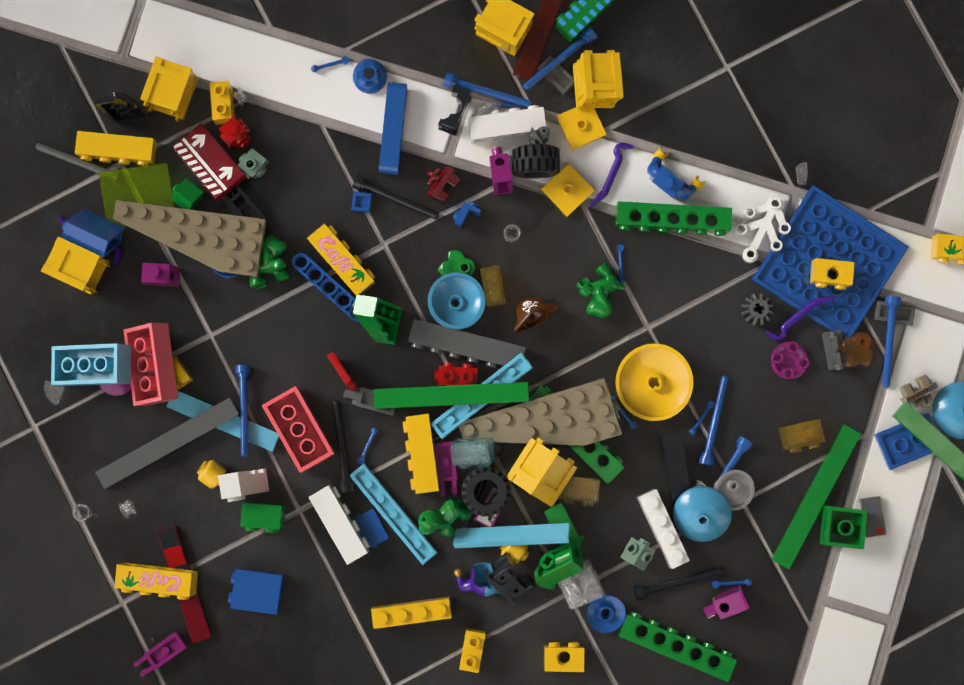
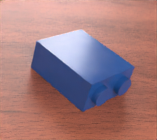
M83 209L63 223L62 238L101 257H105L121 243L125 228Z
M237 568L235 572H232L231 576L233 591H230L228 596V603H231L230 608L277 615L280 610L285 574Z

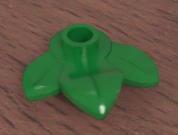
M457 250L449 251V260L443 262L438 268V272L441 275L458 272L472 276L475 272L474 262L471 259L465 258L462 252ZM465 264L468 266L467 271L463 270V265Z

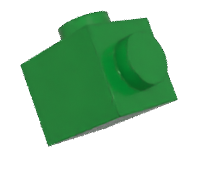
M185 179L173 187L171 200L182 209L194 210L201 203L204 192L195 183Z

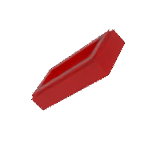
M332 352L327 355L350 391L354 390L356 384L336 354Z

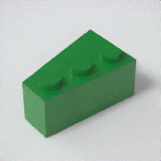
M356 295V300L353 303V315L372 339L379 343L396 344L403 308L377 297Z

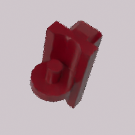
M445 167L443 172L439 168L434 173L428 171L427 176L430 179L427 184L432 187L427 195L431 198L445 201L450 194L443 188L445 184L448 183L450 186L455 187L460 181V178L454 173L455 170L452 167Z

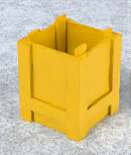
M485 0L488 4L481 15L477 14L474 19L476 21L474 28L476 36L515 57L533 26L535 13L511 0Z
M585 50V53L581 54V58L577 60V63L573 64L576 109L614 108L615 104L624 97L620 52L615 53L614 50H607V53H592V50Z
M155 56L140 100L144 101L143 105L148 107V111L151 113L152 110L176 117V121H179V119L184 120L199 77L194 74L193 69Z
M57 237L55 245L41 272L93 295L94 292H98L96 291V286L107 266L110 267V265H108L109 261L61 237Z
M531 438L506 478L529 494L553 507L577 467L573 465L574 460L568 458L566 461L558 455L560 451L554 447L552 450H549L543 446L544 441L540 438H537L536 441Z

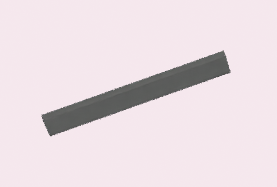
M230 397L95 473L103 488L106 489L240 415Z

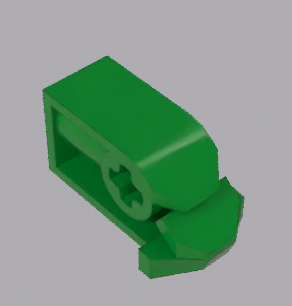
M559 502L553 505V507L544 510L543 512L550 524H570L569 541L580 548L584 536L583 534L578 536L562 503Z
M569 541V543H564L545 553L540 559L539 567L534 571L536 584L543 588L554 589L555 584L583 571L584 565L581 549Z

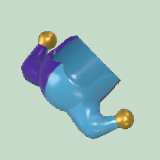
M481 562L474 564L471 578L468 580L463 579L461 569H455L454 574L457 577L460 591H474L478 595L485 597L499 593L485 577L484 571L486 569L490 573L493 572L491 563Z

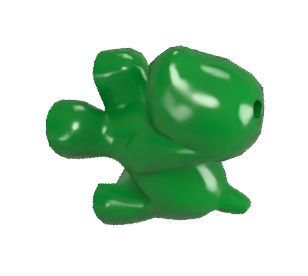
M274 235L264 237L258 277H249L250 287L254 289H261L267 286L266 280L261 275L263 273H272L278 282L289 278L288 272L283 269L286 267L284 260L278 259L286 251L287 244Z
M607 261L595 270L603 279L591 282L585 277L576 284L580 289L579 293L583 297L592 296V300L586 307L587 314L602 319L609 317L614 309L608 294L618 289L625 290L624 285L620 284L618 278L613 275Z
M450 499L443 504L441 509H428L419 515V532L429 535L438 529L441 530L443 536L450 538L455 533V527L451 524L457 517L461 520H468L471 516V510L467 508L463 500L455 501Z

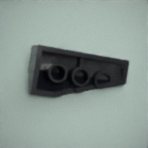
M113 92L110 96L94 101V104L114 123L151 117V113L147 108L123 92Z

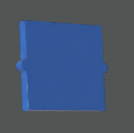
M374 508L362 515L358 514L356 518L351 520L357 522L360 528L358 533L361 538L365 537L370 545L368 549L376 548L377 544L389 538Z

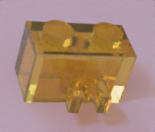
M820 419L778 428L783 450H790V453L802 451L801 447L808 446L809 449L820 447V443L825 442Z

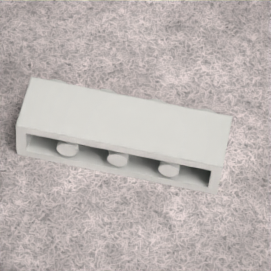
M532 105L524 110L512 108L509 109V112L501 113L500 110H496L488 115H483L482 113L472 114L471 117H468L471 144L530 136L532 127L536 131L540 127L546 126L544 107Z
M328 485L308 498L348 565L367 554L370 545L366 538H361L358 533L360 528L355 520L351 521L348 515L350 510L345 503H341L339 499L341 495L338 489Z
M657 489L638 496L639 504L669 568L673 569L689 562L690 560Z

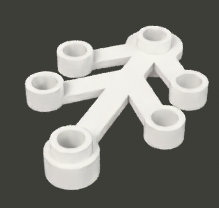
M771 195L765 204L754 208L751 206L745 208L744 216L747 219H752L756 214L767 211L765 217L748 224L740 223L736 226L735 231L739 236L759 228L751 246L743 252L742 258L746 263H754L757 260V249L766 232L771 242V250L774 252L781 250L782 242L778 240L771 222L775 214L779 223V233L787 235L791 230L782 212L785 207V201L781 196ZM777 201L779 206L774 207L772 202ZM747 210H752V211H753V215H751V216L747 215V214H746V211H747ZM787 226L788 231H782L781 227ZM744 227L745 231L741 233L738 231V228ZM773 243H779L780 247L775 249ZM749 251L753 252L754 257H748L747 253Z

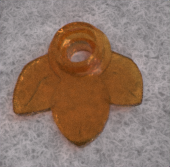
M858 332L853 337H846L841 341L839 349L846 352L847 367H854L860 363L868 367L871 363L873 352L870 348L871 339L867 333ZM861 339H864V342H863V344L861 345V344H860V341H861Z

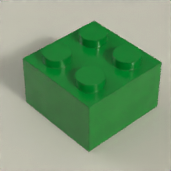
M243 502L240 526L245 527L246 531H257L260 528H265V532L277 533L280 529L285 528L287 505Z
M823 505L819 544L864 550L868 510Z

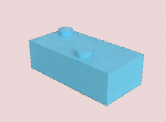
M116 343L52 346L51 385L131 384V345Z

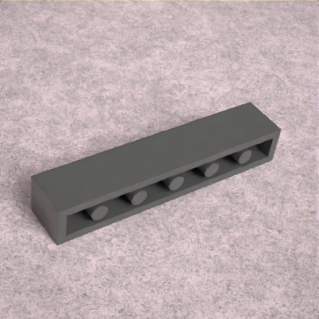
M416 319L413 320L408 340L409 343H412L411 347L423 349V346L431 348L430 352L441 354L443 351L449 353V357L460 359V356L467 357V361L476 364L479 361L486 362V366L497 368V366L503 367L521 352L524 355L526 349L523 346L449 329Z

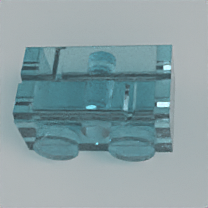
M492 438L455 439L450 445L452 463L454 466H460L461 469L470 468L471 465H478V468L489 467L495 461Z

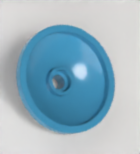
M458 272L448 273L438 278L432 285L428 294V308L432 317L440 325L454 330L465 329L475 324L483 314L485 294L481 285L473 277ZM457 301L459 306H453L452 302Z
M964 382L951 383L942 388L936 395L932 407L933 418L937 427L944 434L955 439H964Z
M697 486L686 490L678 497L673 507V520L676 528L683 536L693 541L707 542L714 540L727 530L731 522L732 513L727 498L720 491L711 487ZM701 517H705V518H706L705 521H700L699 519H700Z

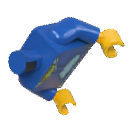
M662 146L654 153V158L647 168V173L650 175L649 179L675 200L681 199L684 201L696 191L701 190L706 181L700 182L698 180L700 176H696L693 182L688 185L662 164V161L669 155L668 151L666 153L662 152Z

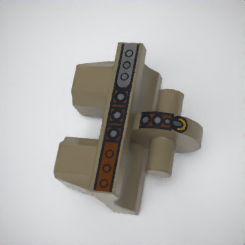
M922 375L915 379L920 389L914 391L911 383L900 387L903 396L900 398L902 404L904 402L909 403L918 398L913 403L914 406L917 408L921 405L924 409L930 407L928 401L932 400L933 396L931 394L925 396V394L938 388L936 382L932 383L927 375Z

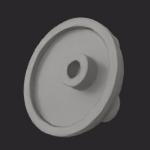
M730 470L724 473L714 484V488L727 498L731 510H740L746 507L754 496V482L750 475L741 470Z

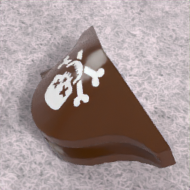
M530 297L522 300L516 308L517 323L514 327L515 333L518 334L539 325L558 310V305L546 303L542 297Z

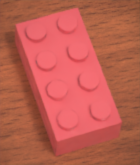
M148 323L124 329L125 344L131 345L133 405H153L177 400L178 394L168 323Z
M295 386L262 405L300 473L309 470L336 454L299 387Z

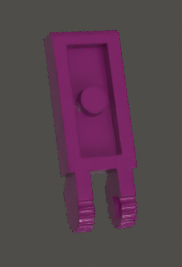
M453 441L434 443L441 497H446L447 494L444 481L451 480L452 493L454 496L458 495Z
M177 630L147 651L133 665L137 667L143 664L145 660L149 661L151 666L145 668L140 673L141 677H144L153 669L156 670L186 649L188 645Z

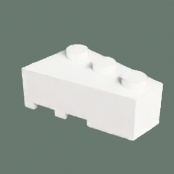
M266 468L218 475L221 499H227L228 502L246 499L245 495L269 491Z

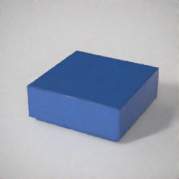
M353 192L351 211L371 213L373 194Z

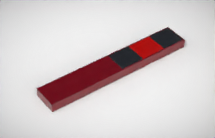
M177 526L157 532L168 568L191 570ZM196 588V595L189 597L187 600L178 599L192 643L212 637Z

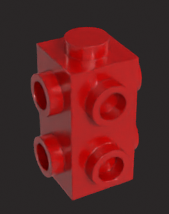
M234 116L219 128L222 132L220 137L230 149L232 147L237 151L240 148L244 149L252 139L248 134L251 131L241 119L237 121Z
M443 363V366H439V370H435L434 381L438 382V386L477 384L478 368H474L473 364H463L462 367H455V363Z

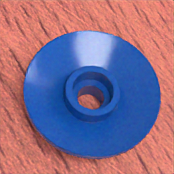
M602 595L595 598L587 609L589 624L593 629L601 633H610L617 630L625 620L626 612L623 603L612 595ZM608 609V612L602 614V610Z

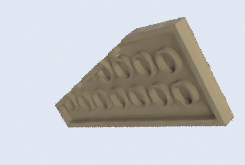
M116 200L114 220L219 272L258 277L267 220Z
M605 378L467 419L459 426L463 441L528 443L531 438L535 441L537 438H540L544 441L543 444L588 445L622 435V429Z

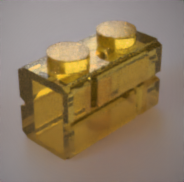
M499 265L480 268L487 308L506 305Z
M571 477L560 494L559 499H563L565 504H574V501H582V505L594 506V502H599L600 479Z

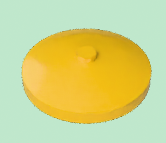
M646 344L635 348L622 360L616 374V390L621 403L633 415L649 421L665 420L678 414L688 403L693 391V374L687 360L674 348L663 344Z

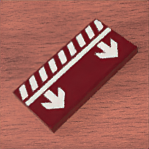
M202 123L172 147L217 201L247 177Z

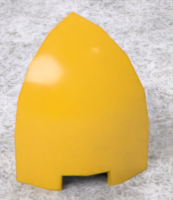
M175 355L173 357L176 386L179 391L194 379Z

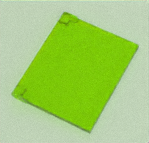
M167 163L99 172L105 219L122 227L126 226L113 219L116 200L174 208V202L171 200L172 189Z

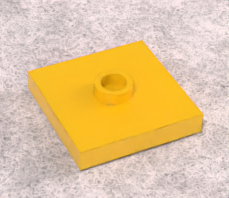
M575 107L556 116L572 151L607 135L594 108L576 109Z
M570 164L565 166L559 174L541 188L543 193L566 217L595 192Z

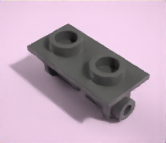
M542 126L535 131L532 127L530 131L531 139H529L530 144H546L550 134L549 128Z
M841 329L821 333L828 370H841L844 367H848Z

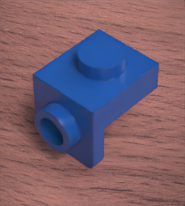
M464 202L461 209H457L453 216L455 220L454 225L462 228L469 212L480 216V206L473 202Z

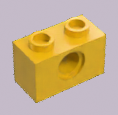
M229 81L210 82L212 120L216 125H222L231 117H235L233 88Z
M816 258L812 260L810 283L815 284V287L827 288V285L835 286L834 289L846 290V287L853 285L855 262ZM829 270H832V271L835 272V274H836V278H835V279L829 278V276H828V271H829Z
M466 628L459 670L479 673L485 631Z
M549 642V645H544V670L549 672H584V647L580 646L578 642H568V646L560 645V642ZM561 652L569 653L567 661L559 660Z

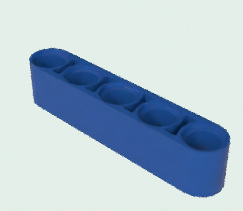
M388 82L379 173L398 175L407 96V84Z
M303 253L295 255L292 263L296 270L354 322L360 323L353 315V303L356 299L307 255ZM302 258L306 259V266L298 267V261ZM315 271L321 272V277L318 280H312L311 278L312 273ZM328 284L335 285V290L332 293H327L325 290ZM344 296L349 297V303L346 306L340 305V299Z

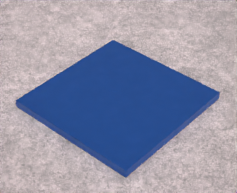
M812 185L788 222L791 227L790 232L787 235L780 234L778 240L782 242L781 250L774 252L770 249L751 281L798 311L813 299L836 296L835 299L816 306L806 316L829 331L841 329L842 339L849 342L909 246ZM787 226L783 229L784 232L788 231ZM774 243L773 247L778 249L780 245L779 243ZM820 258L855 262L853 285L846 287V290L834 289L835 286L827 285V288L815 287V284L810 283L812 260ZM829 270V271H828V276H829V278L835 279V278H836L835 272L832 271V270Z

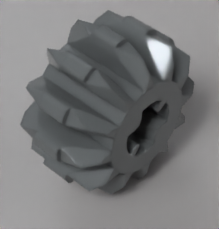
M752 294L751 299L748 297L744 299L747 304H742L741 308L746 309V311H743L741 315H748L745 319L746 322L752 319L751 323L753 326L756 325L757 321L762 326L764 321H770L768 315H773L774 312L769 309L774 307V305L767 304L770 300L769 297L763 300V294H759L758 298L755 294ZM754 308H761V311L759 313L754 312Z

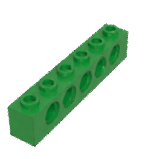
M618 201L616 204L615 227H619V230L623 231L638 228V231L641 232L657 229L659 233H668L669 230H676L678 234H688V231H693L696 235H707V232H711L715 236H726V233H729L732 229V208ZM637 213L640 216V220L637 222L633 221L630 214ZM656 214L659 217V222H652L649 216ZM675 215L678 219V223H671L669 221V216ZM688 217H695L697 224L691 225L688 222ZM708 217L715 219V226H710L707 223Z
M540 386L531 395L529 400L549 395L553 392L547 386L545 388ZM602 440L593 443L594 450L591 453L584 450V445H567L606 484H609L624 468L621 465L623 461L616 454L612 456L607 451L609 447ZM601 455H605L608 458V463L605 466H600L598 463V458Z
M632 612L631 615L626 613L625 620L617 634L619 637L729 682L737 662L732 657L733 653L723 649L721 652L714 650V645L704 642L703 645L697 643V638L688 634L685 637L678 635L679 631L668 627L667 630L661 628V623L652 619L649 622L642 620L643 616L638 613ZM641 625L646 626V633L644 635H638L636 632L637 628ZM658 633L664 634V640L661 643L655 642V636ZM678 640L681 641L682 648L674 650L673 643ZM694 648L700 649V655L697 658L691 657V651ZM712 656L718 657L716 665L709 664V659Z

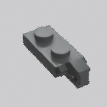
M356 387L354 392L345 389L343 397L353 399L352 404L384 414L394 415L395 408L374 409L373 390Z

